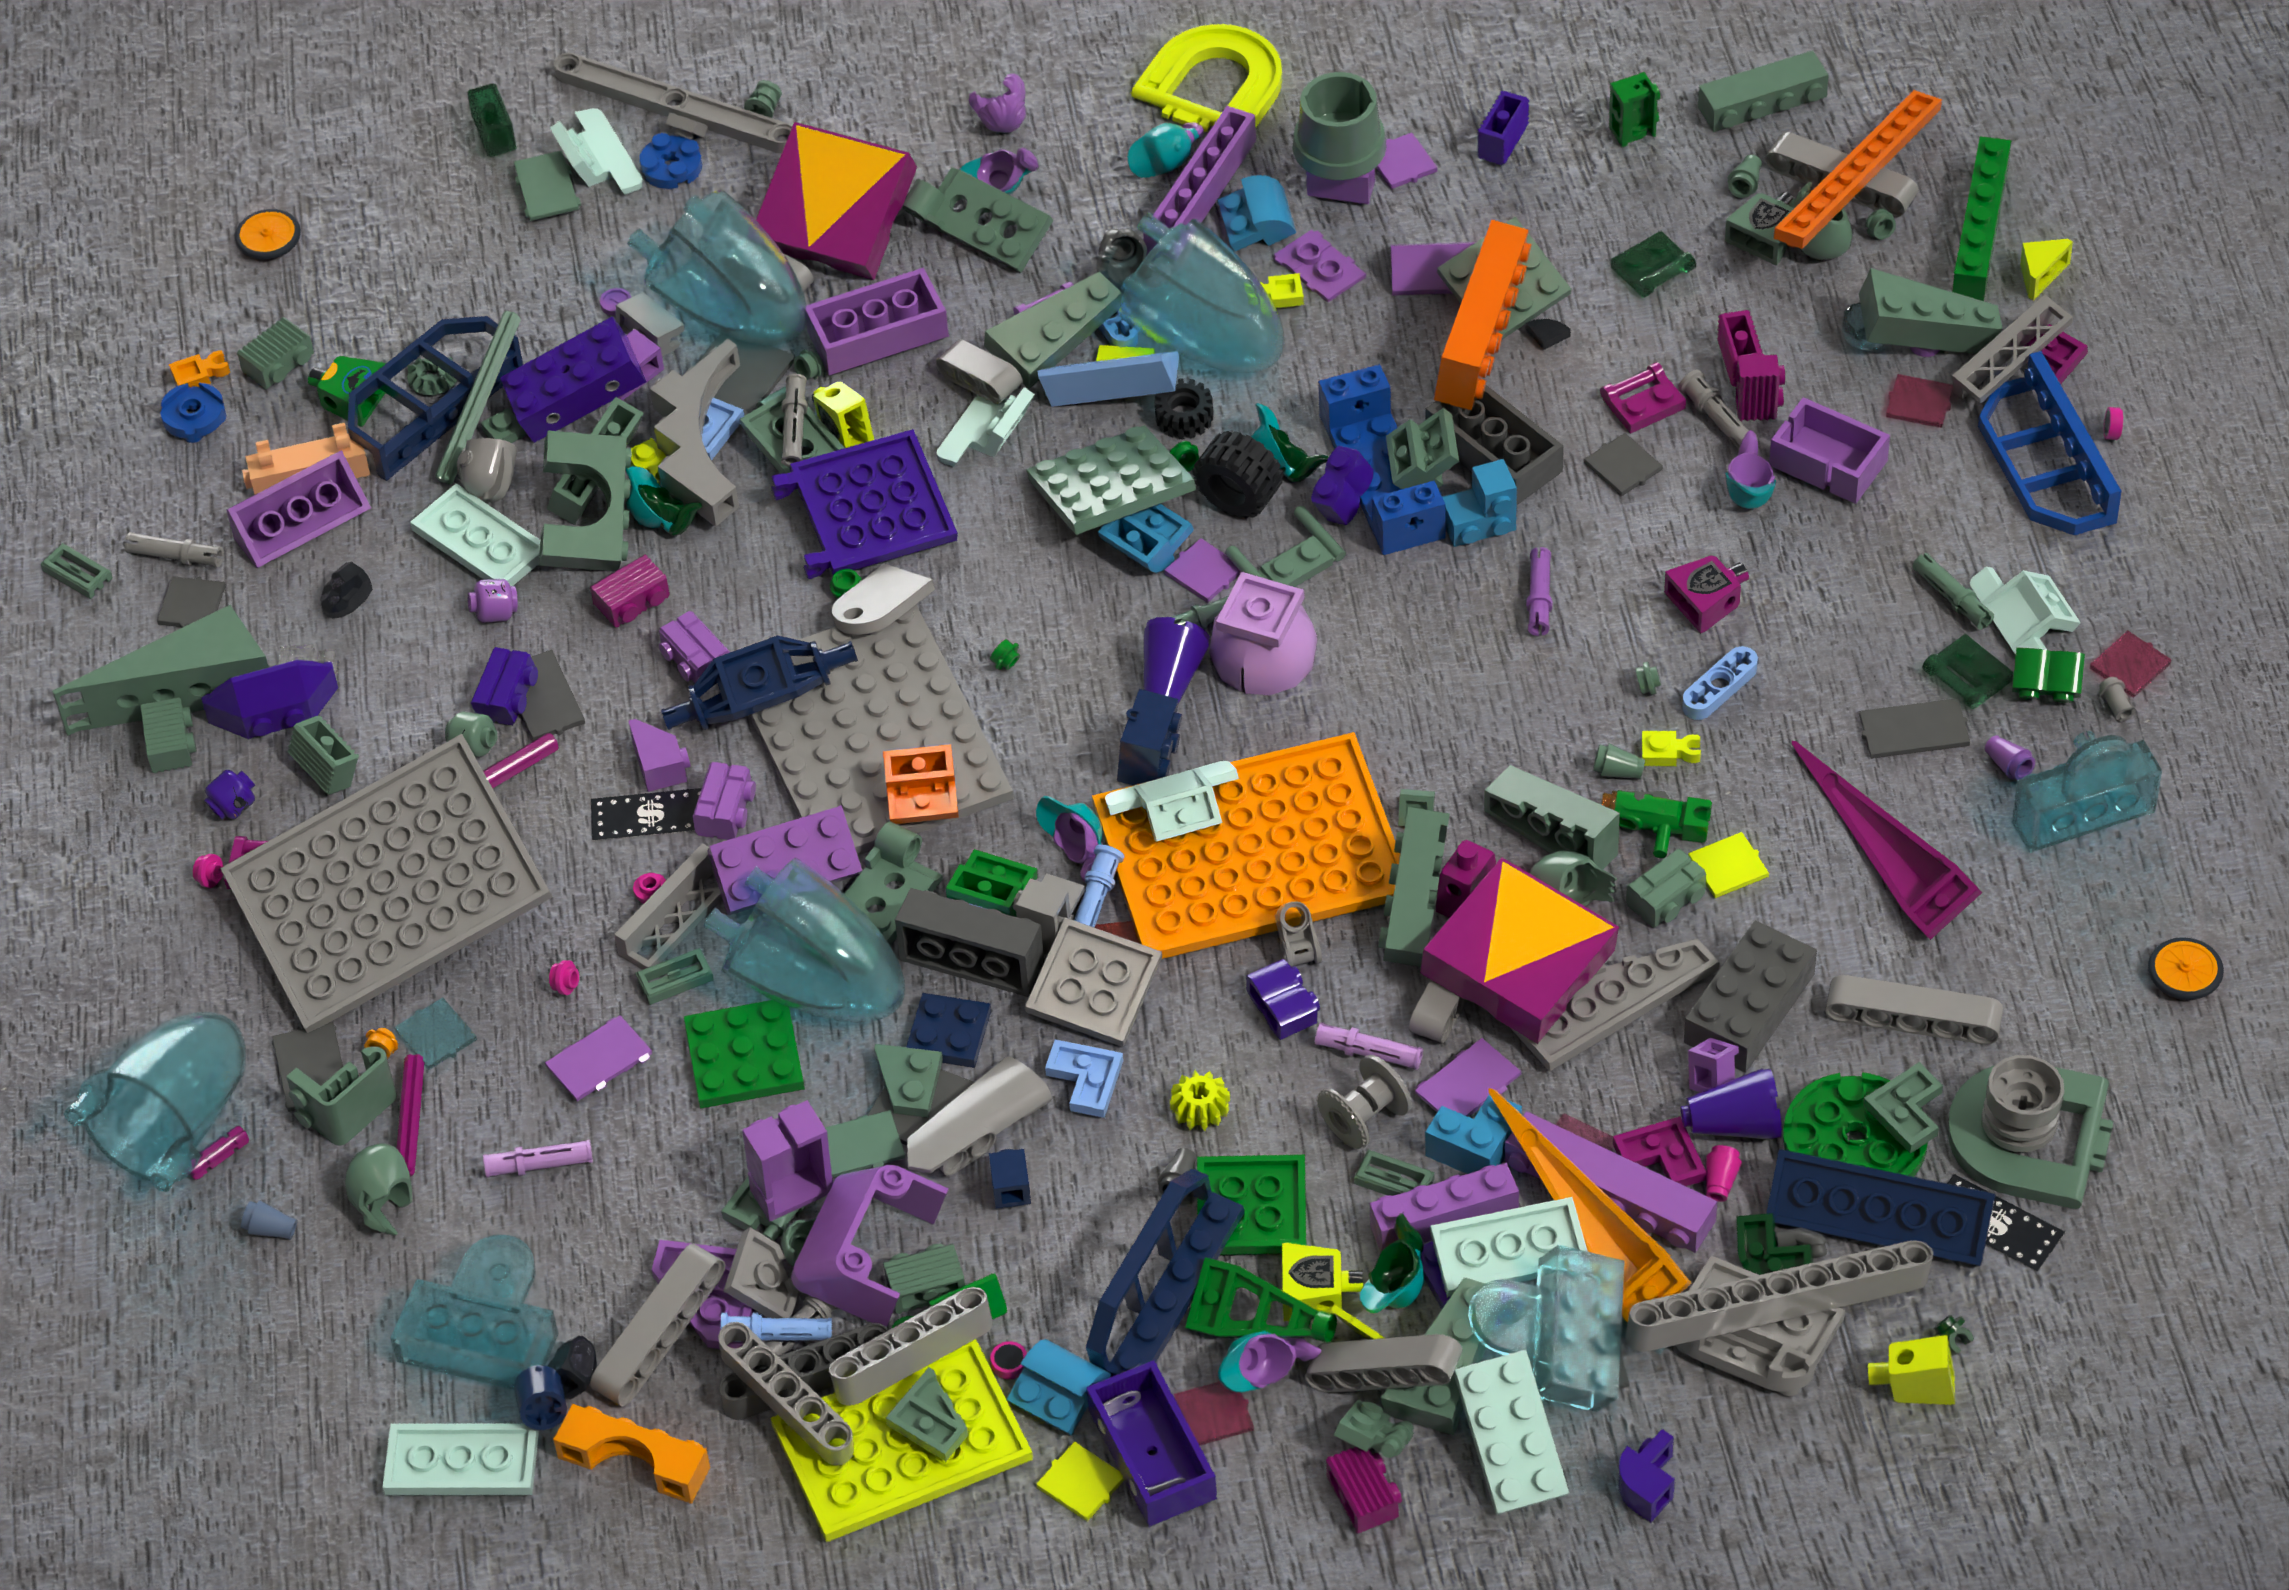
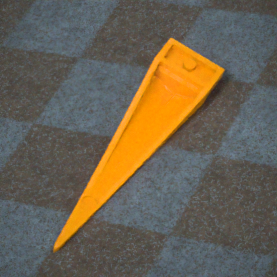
M1489 1088L1490 1096L1524 1149L1553 1200L1573 1197L1589 1254L1590 1265L1610 1302L1628 1323L1630 1309L1634 1304L1678 1294L1685 1290L1691 1284V1281L1672 1260L1671 1255L1495 1089Z

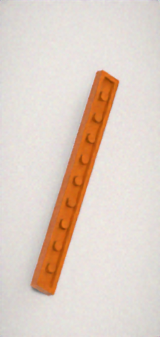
M1913 90L1775 227L1773 239L1784 242L1790 247L1803 249L1941 110L1942 99Z

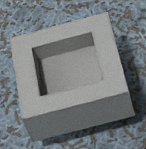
M670 112L666 121L667 125L676 128L674 134L691 140L693 135L705 137L708 128L707 125Z

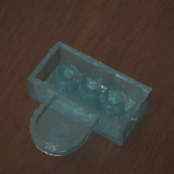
M2086 731V735L2089 738L2087 740L2082 732L2074 739L2073 743L2077 750L2066 763L2060 764L2054 769L2038 774H2029L2017 780L2012 824L2029 853L2155 813L2162 769L2146 742L2141 740L2131 744L2127 743L2123 737L2117 735L2096 738L2092 731Z
M510 1235L488 1236L477 1241L465 1253L451 1287L416 1279L390 1338L396 1361L513 1390L515 1379L522 1371L536 1365L545 1366L558 1337V1330L553 1310L524 1304L536 1273L533 1254L527 1244Z
M1557 1245L1538 1260L1537 1286L1508 1279H1497L1487 1283L1474 1294L1470 1301L1468 1315L1475 1336L1485 1347L1496 1353L1508 1355L1526 1350L1529 1361H1533L1532 1371L1541 1399L1595 1412L1600 1411L1618 1399L1624 1281L1623 1260Z

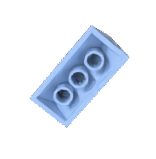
M1178 351L1055 366L1037 371L1051 407L1175 392L1179 354Z

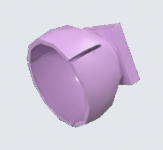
M1241 572L1225 605L1214 619L1209 654L1222 681L1240 692L1245 688L1246 694L1273 695L1296 687L1313 667L1317 635L1310 618L1301 605L1304 600L1303 589ZM1243 668H1244V687H1243V682H1242Z

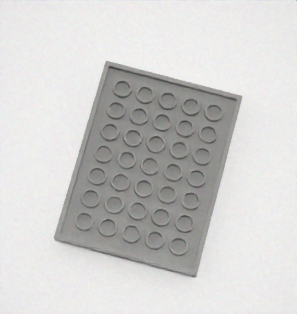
M917 605L892 624L877 632L853 635L833 627L799 639L809 643L816 641L818 648L823 651L851 641L858 661L830 670L829 678L831 684L828 686L824 682L797 698L750 714L752 722L799 818L842 805L857 855L874 848L880 829L890 821L883 751L951 744L959 818L1014 799L1013 790ZM791 656L794 665L813 662L814 657ZM959 818L897 825L917 834Z
M463 734L458 735L220 868L307 1033L330 1023L553 897Z

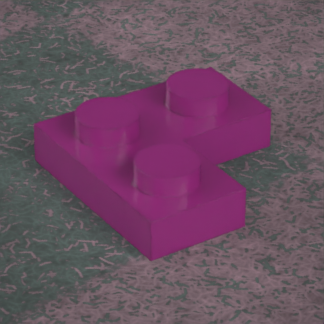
M1680 1116L1613 1136L1615 1151L1624 1158L1644 1167L1660 1163L1667 1178L1684 1186L1706 1181L1707 1172L1686 1127H1683Z

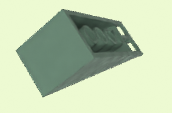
M228 605L52 692L65 733L69 736L77 731L142 721L140 704L181 697L184 708L190 707L191 712L202 711L204 706L201 697L211 694L216 687L232 677L265 669L269 666L263 651L231 605ZM74 692L81 693V699L61 705V696ZM87 712L88 717L68 726L67 717Z

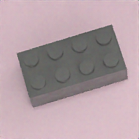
M1487 385L1482 399H1475L1472 410L1435 401L1425 408V420L1442 408L1452 414L1459 461L1471 471L1472 467L1504 459L1517 487V505L1563 472L1564 445Z
M910 888L895 918L900 961L1026 997L1030 996L1044 965L1041 924L1035 923L1028 918L1013 917L1003 914L996 909L981 908L971 905L964 900H953L939 896L931 891H921Z
M1755 920L1686 1016L1684 1043L1695 1047L1703 1041L1713 1038L1738 1046L1739 1053L1734 1055L1735 1068L1746 1073L1815 975L1817 949Z

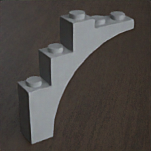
M729 339L725 340L718 347L713 348L704 359L695 366H691L683 376L672 370L665 377L658 379L650 388L653 408L664 416L654 427L657 447L668 455L658 466L661 487L667 489L669 493L686 505L693 502L701 503L702 508L697 513L716 527L739 508L736 486L719 472L709 458L702 442L704 420L712 399L724 381L740 367L737 345Z

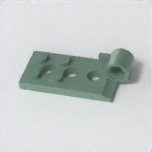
M951 167L938 189L921 179H917L902 206L906 212L924 224L1022 273L1054 221L1050 215ZM967 200V206L963 211H953L957 201ZM991 212V221L986 225H979L978 220L983 213ZM1010 225H1016V234L1010 238H1004V230Z
M786 387L757 402V409L740 418V424L743 426L748 437L781 474L790 473V467L781 463L783 433L777 430V428L784 425L785 413L782 411V401L786 397ZM808 407L807 412L804 414L802 446L811 448L812 452L808 455H801L802 460L844 449V446ZM794 428L792 433V442L794 439Z
M891 821L884 824L876 837L874 848L865 858V869L808 939L809 947L862 974L868 975L897 938L895 918L910 888L933 892L943 880L942 874L914 861L920 851L922 837ZM892 881L903 883V886L898 889L886 887ZM873 905L885 907L881 912L870 913L867 911ZM854 929L865 931L863 936L851 937L848 935Z

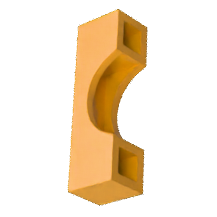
M572 1404L553 1439L558 1459L590 1470L600 1462L613 1456L630 1455L641 1458L654 1469L658 1493L691 1504L710 1469L707 1449L693 1440L682 1441L671 1437L663 1430H650L636 1425L630 1419L624 1417L617 1419L605 1415L597 1408L591 1406L584 1408Z

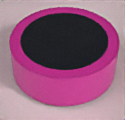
M2108 407L2104 418V438L2107 440H2118L2121 437L2123 428V410L2118 407Z
M1013 1341L998 1344L992 1350L990 1356L993 1372L1003 1379L1018 1378L1024 1369L1021 1362L1027 1355L1025 1348Z

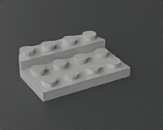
M1710 1256L1689 1291L1758 1276V1274ZM1841 1308L1830 1309L1678 1344L1676 1348L1681 1353L1688 1354L1696 1360L1769 1390L1779 1391L1785 1396H1794L1799 1392L1800 1388L1809 1384L1814 1378L1815 1368L1844 1321L1846 1310Z

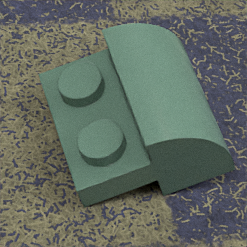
M1444 408L1419 425L1409 419L1386 436L1392 482L1400 489L1430 481H1435L1437 487L1443 485L1442 473L1459 462L1452 414Z

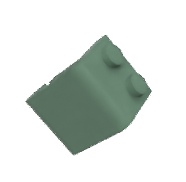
M367 1047L361 1051L366 1069L361 1076L358 1074L357 1067L351 1062L344 1065L321 1086L297 1067L286 1076L290 1088L288 1094L294 1102L296 1109L294 1115L299 1123L305 1128L312 1127L334 1145L341 1146L348 1143L396 1100L397 1093L387 1055L382 1048Z

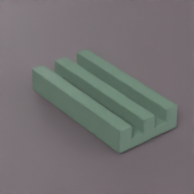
M63 543L41 563L43 572L90 599L95 596V589L100 591L104 587V581L109 582L113 579L110 570ZM62 555L66 557L67 559L73 561L74 563L78 564L79 566L85 568L86 570L90 571L91 573L97 576L93 577L87 574L86 572L82 571L80 567L73 563H69L63 560L62 558H60V556Z
M700 948L636 972V979L639 985H641L649 1005L714 980L713 973ZM699 962V964H696V965H694V966H691V967H688V968H686V969L680 970L681 968H684V967H687V966H689V965H692V964H694V963ZM666 974L668 975V976H665V977H663V978H660V979H657V980H655V981H652V982L648 983V981H650V980L656 979V978L661 977V976L666 975Z
M1368 1150L1354 1177V1184L1385 1195L1395 1196L1411 1191L1417 1186L1432 1185L1435 1179V1172ZM1370 1164H1373V1165H1376V1166H1379V1167L1388 1169L1389 1171L1386 1172V1171H1383V1170H1380V1169L1371 1167V1166H1369V1165H1370ZM1401 1174H1402V1175H1405V1176H1408V1177H1411V1178H1414V1179H1417V1180L1422 1181V1182H1421V1183H1418V1182H1415V1181H1412V1180L1403 1178V1177H1401Z

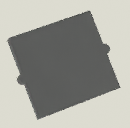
M1626 433L1608 444L1603 443L1599 450L1584 459V463L1621 496L1639 485H1645L1646 480L1663 470V465Z
M172 577L157 619L158 625L183 628L216 612L226 587L225 582L202 580L201 577L196 579Z

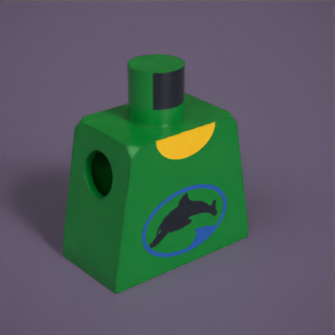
M339 356L335 358L328 370L313 367L308 376V384L317 387L320 404L325 410L348 421L349 393L386 363ZM381 389L375 391L358 405L357 426H364L385 395V392Z

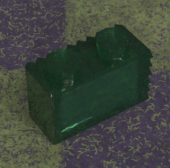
M491 83L470 89L467 95L472 119L482 140L485 152H487V156L493 157L514 151L517 145L513 124L497 85Z

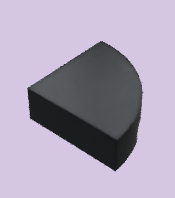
M1536 319L1526 323V331L1543 350L1569 338L1571 334V329L1568 326L1552 319Z

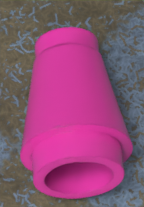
M1717 1145L1713 1146L1711 1153L1706 1155V1196L1717 1202L1727 1200L1741 1167L1740 1153L1735 1148Z

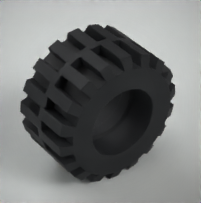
M1224 431L1222 434H1217L1197 460L1192 474L1195 476V484L1199 486L1198 490L1211 504H1214L1219 510L1225 511L1229 515L1241 518H1253L1260 514L1283 482V471L1280 469L1281 465L1278 460L1273 457L1274 454L1267 450L1262 443L1254 440L1253 437L1245 436L1235 431L1233 433Z

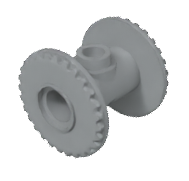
M1368 1055L1360 1060L1359 1068L1364 1082L1345 1097L1332 1089L1325 1088L1319 1092L1316 1099L1321 1116L1330 1130L1345 1144L1354 1149H1362L1368 1145L1369 1133L1365 1122L1370 1120L1382 1108L1386 1107L1397 1115H1405L1412 1108V1098L1404 1081L1389 1064L1375 1055Z

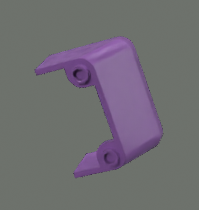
M885 1165L838 1176L795 1262L791 1273L793 1285L805 1294L866 1321L879 1323L887 1327L901 1293L867 1279L872 1268L871 1258L864 1250L851 1245V1242L872 1197L934 1224L948 1188L896 1165Z

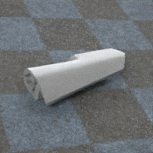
M1010 1056L1004 1058L907 1138L908 1169L932 1173L939 1169L947 1176L955 1174L988 1152L995 1143L998 1133L1016 1121L1025 1119L1051 1102L1052 1097L1048 1086L1035 1072L1020 1061Z

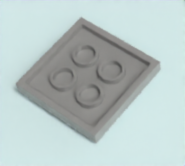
M1064 918L1025 1005V1012L1124 1047L1161 962L1162 952Z

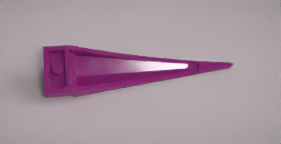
M1792 740V746L1842 817L1903 911L1930 940L1982 894L1980 889L1955 863L1883 810L1797 741Z

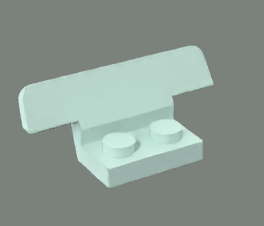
M593 108L575 112L585 129L584 132L579 134L573 128L567 130L560 121L550 127L571 165L589 187L614 178L624 194L641 189L642 176L601 110Z
M1023 388L1017 398L1011 395L1009 399H1004L1000 404L992 403L977 395L938 448L937 456L939 461L955 467L968 448L995 457L1026 414L1035 394Z
M1986 566L1973 576L1970 581V586L1980 602L1994 613L1993 621L2015 655L2016 648L2047 650L2040 637L2045 635L2050 628L2073 632L2081 623L2048 575L2023 570L2004 585L1992 567Z
M1219 761L1111 792L1105 796L1110 815L1143 806L1148 815L1154 840L1158 842L1222 823L1212 786L1237 780L1239 776L1237 769L1229 761Z

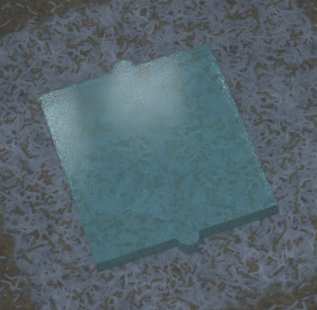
M443 997L423 1010H416L414 1016L395 1027L396 1032L411 1050L423 1057L424 1065L429 1070L449 1057L455 1058L457 1052L477 1040L476 1035Z

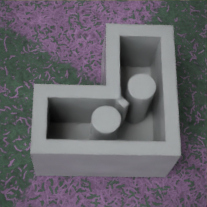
M1047 873L1042 882L1029 879L1024 890H1019L1016 894L1013 909L1016 910L1017 918H1028L1035 923L1041 924L1043 953L1048 955L1064 918L1075 919L1085 887L1084 885Z

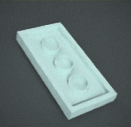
M457 483L410 522L412 531L484 580L506 579L510 586H514L539 564L540 539L476 496L468 493Z
M1573 1197L1430 1226V1234L1447 1297L1452 1296L1464 1277L1498 1287L1590 1268V1258Z
M1526 1350L1455 1369L1453 1372L1495 1514L1499 1515L1568 1495L1569 1490Z
M524 1423L390 1424L383 1480L384 1494L532 1495L539 1430L529 1428Z

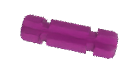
M235 1126L226 1133L228 1135L226 1138L222 1136L202 1150L199 1158L195 1155L187 1161L185 1168L188 1174L194 1180H198L208 1173L207 1168L212 1170L234 1154L233 1149L239 1150L249 1142V1138L243 1128Z

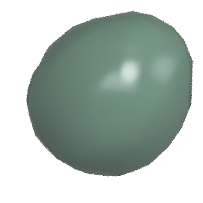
M1808 182L1799 191L1794 202V208L1810 193L1812 182ZM1844 208L1803 249L1800 248L1803 253L1814 259L1831 260L1842 256L1850 248L1852 230Z
M1557 851L1541 858L1531 869V875L1583 906L1588 905L1594 900L1614 901L1610 893L1615 892L1611 888L1615 884L1611 881H1616L1617 878L1611 873L1600 869L1588 856L1574 851Z
M386 1143L371 1145L358 1152L350 1161L345 1178L346 1194L349 1202L363 1215L366 1226L379 1232L396 1236L398 1232L380 1209L389 1199L398 1207H406L412 1203V1184L409 1170L404 1157L396 1147Z

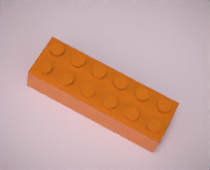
M1491 220L1441 357L1434 400L1472 410L1475 399H1482L1487 380H1483V377L1490 376L1495 357H1492L1491 354L1498 353L1501 346L1503 334L1499 333V331L1507 329L1511 316V311L1507 309L1515 306L1519 293V288H1516V285L1523 284L1527 266L1522 265V262L1527 263L1532 244L1526 243L1528 229Z

